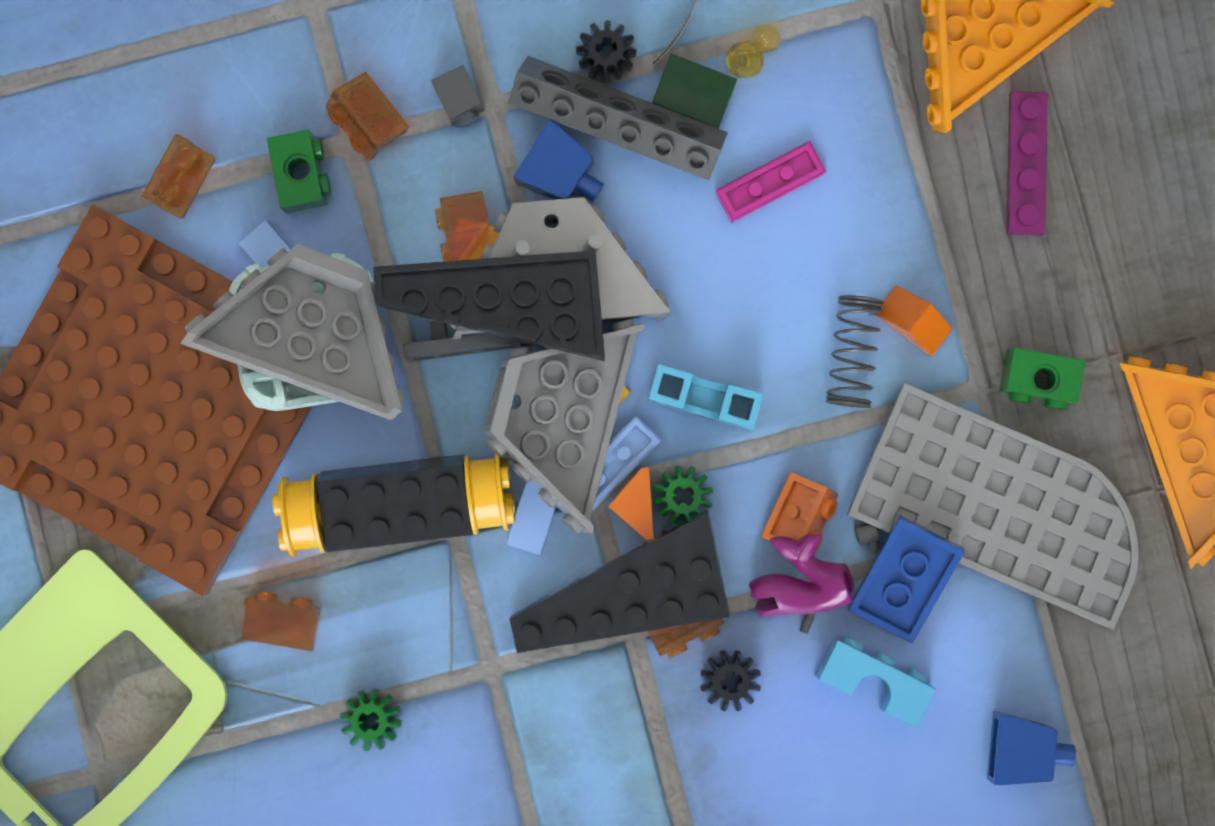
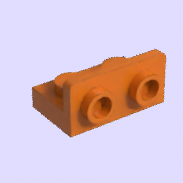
M790 472L761 537L768 541L778 536L799 540L808 534H821L822 537L816 549L817 551L823 539L821 532L825 523L836 512L838 494L823 485Z

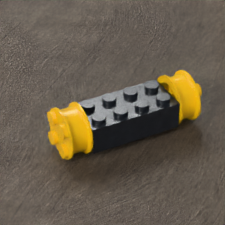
M495 453L494 458L471 460L469 455L462 454L321 471L320 475L318 473L312 474L309 480L290 482L288 477H282L280 485H278V494H273L272 497L275 516H280L282 529L278 530L280 550L288 551V554L293 557L297 555L298 550L319 548L321 553L469 536L472 535V531L474 535H478L479 529L503 526L505 531H509V524L515 523L513 492L506 493V489L510 488L509 479H511L509 459L501 458Z

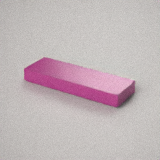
M809 141L715 190V194L730 222L733 223L825 175L826 170Z

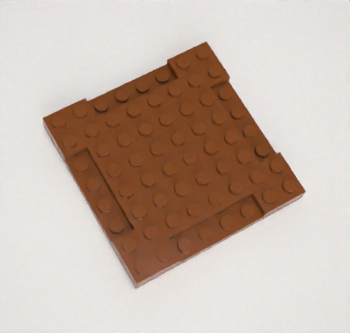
M92 204L57 265L60 268L58 275L0 376V484L12 491H18L138 557L140 562L202 596L207 595L313 406L284 411L257 408L243 391L237 364L180 344L187 334L184 327L202 313L207 317L214 312L215 309L212 305L229 291L233 281Z

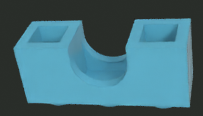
M658 364L648 401L751 431L754 429L764 394L730 384L725 385L694 376L692 373Z
M845 636L843 642L833 638L815 677L851 696L862 679L869 676L880 677L886 687V694L880 709L918 728L936 691L934 687L927 684L930 677L912 668L906 674L895 668L898 661L880 652L874 658L862 652L865 647L864 644L848 636Z

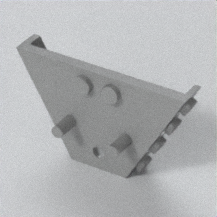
M585 197L513 203L509 213L501 211L493 231L499 233L495 245L487 243L480 258L595 251L602 322L653 317L656 321L664 320L671 313L667 308L669 303L661 291L658 289L654 290L646 280L647 273L638 261L630 259L625 252L626 246L621 237L616 232L611 233L603 223L605 218L601 210L593 203L590 205ZM558 222L555 228H549L545 225V223ZM450 325V327L456 329L453 339H461L463 334L483 333L469 328Z
M297 244L289 252L282 248L267 261L270 265L269 268L262 273L257 269L251 272L240 283L243 288L235 295L230 291L226 292L212 305L215 309L214 312L207 317L201 313L184 327L187 334L180 344L391 421L402 412L404 404L401 388L396 386L393 375L395 361L392 353L387 351L384 339L386 337V325L384 319L378 315L375 284L370 282L368 271L300 244ZM320 282L324 286V292L316 293L312 288V283Z
M633 319L612 324L613 331L603 334L605 361L547 347L544 350L532 352L531 346L510 351L511 359L501 361L483 428V432L489 437L486 443L500 457L506 454L515 463L512 470L526 483L531 480L540 489L537 495L549 507L554 508L557 506L565 514L562 520L577 534L580 531L593 534L594 525L590 522L636 336L638 332L644 331L646 324L634 325ZM514 395H516L520 403L517 408L512 409Z

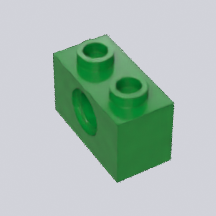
M309 129L268 137L267 144L280 208L285 213H291L328 205L326 195L331 194V185L328 174H322L319 160L325 159L321 139H315V136ZM300 163L309 164V173L305 178H293V170L296 165Z
M1015 347L1008 349L999 392L1010 394L1009 400L1030 403L1031 398L1045 400V407L1066 410V405L1079 402L1086 361ZM1038 370L1045 372L1049 378V384L1044 390L1038 388L1034 382V376Z

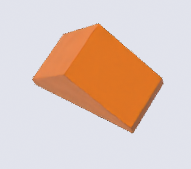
M897 285L883 301L882 305L884 307L881 308L883 312L874 313L875 316L930 357L933 356L953 329L931 303Z
M644 467L635 474L608 507L646 540H654L649 467Z

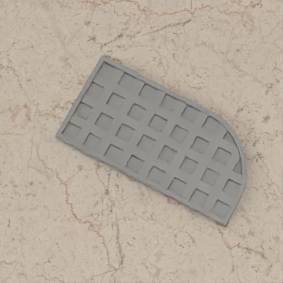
M906 383L902 384L846 515L887 533L890 532L898 516L901 515L964 547L965 553L958 564L1114 630L1135 582L1139 550L1132 515L1125 500L1113 483L1100 470L1082 459Z

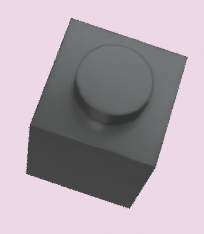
M464 65L431 80L452 126L457 123L460 126H465L480 117L478 113L483 112L484 108Z

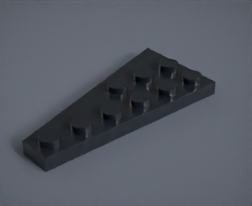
M595 251L374 267L377 307L605 361Z
M709 509L698 514L692 520L668 530L666 534L653 541L646 542L603 565L588 576L577 579L562 590L550 596L548 595L512 614L509 620L517 653L729 618L730 611Z

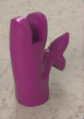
M808 534L799 540L786 536L770 539V542L780 554L793 562L794 566L813 582H807L785 574H768L755 578L749 583L751 597L760 599L756 604L759 616L820 613L845 606L854 601V583L846 563L822 561L813 556L821 540V534Z

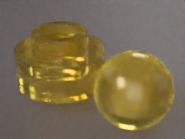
M761 25L754 31L752 42L745 41L733 44L726 56V64L730 73L737 78L756 76L763 67V53H771L779 46L780 34L778 30L772 25ZM740 56L742 57V60H743L742 65H741V62H740Z

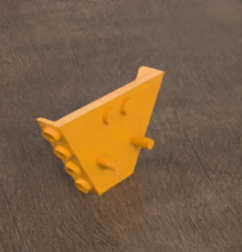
M921 0V10L926 17L923 47L925 52L928 53L925 83L930 90L927 119L932 126V130L946 134L952 129L951 120L1098 7L1109 8L1115 2L1111 0Z
M1129 356L1128 362L1121 361L1119 364L1122 371L1125 372L1189 557L1190 569L1196 563L1203 567L1215 555V548L1213 547L1215 545V372L1203 370L1202 376L1187 374L1188 367L1166 363L1165 369L1150 367L1151 360Z

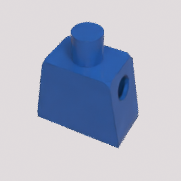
M552 120L548 121L513 176L515 183L519 186L553 200L572 198L578 192L594 202L604 186V183L588 174L594 164V158Z
M993 711L987 780L994 785L1053 781L1055 765L1074 766L1076 759L1075 745L1057 743V729L1051 726Z

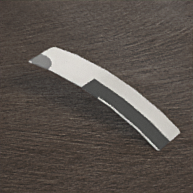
M696 0L690 15L688 16L687 20L685 21L684 25L682 26L678 34L675 36V38L671 41L667 48L653 61V67L669 52L672 46L680 38L685 27L690 21L699 0Z

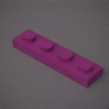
M1012 91L1009 94L1006 235L1042 236L1045 234L1048 92Z

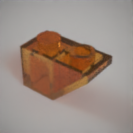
M482 191L440 198L441 208L435 209L438 230L445 229L447 243L441 244L443 262L469 260L490 232L485 196Z

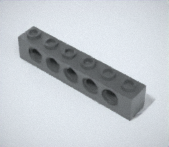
M530 56L526 58L517 71L508 101L511 105L706 180H710L728 134L726 131Z

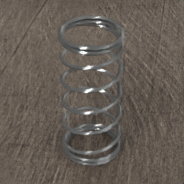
M841 295L837 301L839 304L863 309L844 310L838 312L836 317L844 323L861 328L839 330L833 335L842 342L862 348L834 350L831 355L839 361L860 367L833 369L829 372V375L837 380L861 387L829 389L826 392L828 396H826L827 400L825 401L826 403L840 406L870 408L872 403L870 400L837 396L830 392L872 390L873 386L848 380L832 373L841 371H874L876 369L874 366L847 360L835 354L853 351H877L879 349L841 338L837 334L880 332L881 330L876 327L846 320L839 315L847 313H882L883 310L881 308L884 307L882 305L884 302L872 297Z

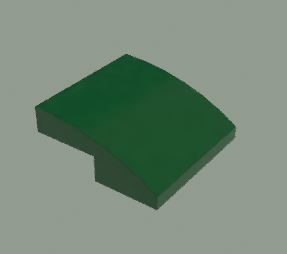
M671 53L652 103L719 129L737 79Z

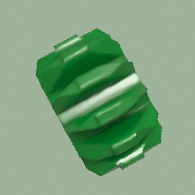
M679 465L675 466V480L666 471L661 474L662 478L668 483L667 487L657 483L654 484L653 488L655 490L665 492L664 497L653 498V504L666 502L667 506L661 509L658 514L660 517H664L671 510L674 511L670 522L672 525L678 523L680 514L684 516V523L691 520V512L697 517L698 514L702 513L697 508L699 504L706 508L712 507V502L702 500L701 498L702 495L713 493V488L706 487L700 489L699 485L707 480L705 474L699 476L696 481L692 480L695 467L690 466L687 470L686 478H682L681 467ZM679 486L681 489L689 487L693 495H689V497L692 498V501L688 505L684 502L675 503L673 497L677 496V494H673L676 487Z
M376 688L372 690L370 700L364 690L357 692L358 702L351 698L345 702L352 712L346 711L340 714V719L351 722V724L341 729L342 733L348 734L352 731L355 733V736L350 740L352 746L356 745L360 739H363L364 751L370 750L372 740H374L379 750L385 747L384 737L390 741H394L397 737L391 728H400L402 726V720L391 718L392 715L401 711L400 706H393L389 709L387 704L392 700V695L387 694L382 701H379L380 693L379 689ZM372 712L376 713L378 718L375 722H380L379 726L373 724L371 727L366 726L364 721L367 717H363V714L370 715Z

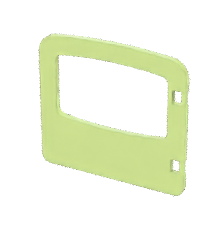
M80 550L75 553L0 631V809L17 826H32L26 819L33 811L48 826L63 825L4 767V755L21 732L59 689L104 646L123 631L129 630L133 632L191 690L192 700L174 725L139 765L98 805L72 826H119L184 760L226 706L228 694L226 684L221 676L92 550Z

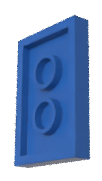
M899 515L856 591L854 601L849 604L848 611L913 644L964 555V547Z

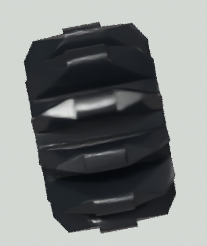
M609 20L604 22V30L601 31L598 25L595 23L591 24L590 29L593 36L582 32L580 40L585 45L576 47V54L583 56L579 61V67L585 69L591 66L588 72V77L591 79L595 78L598 72H601L603 83L608 82L609 73H613L617 80L622 79L620 67L631 71L633 64L629 58H634L637 54L635 48L628 47L634 42L633 35L622 37L624 33V26L622 24H619L612 31ZM603 46H611L609 58L602 57L601 51Z
M721 650L719 652L722 660L720 664L712 657L707 659L708 664L714 670L713 672L701 670L700 675L712 681L700 685L702 692L714 690L707 699L710 704L715 703L722 697L720 702V709L722 711L727 710L729 700L733 701L735 710L740 711L742 709L739 701L740 698L744 697L749 704L754 702L753 697L747 691L748 689L760 691L761 686L756 682H751L750 679L758 678L761 673L759 669L746 671L754 662L751 657L745 658L739 664L741 658L739 650L733 652L731 661H728L726 651ZM732 671L735 677L738 674L740 675V679L735 681V688L729 689L726 684L723 687L721 686V681L726 679L725 673Z

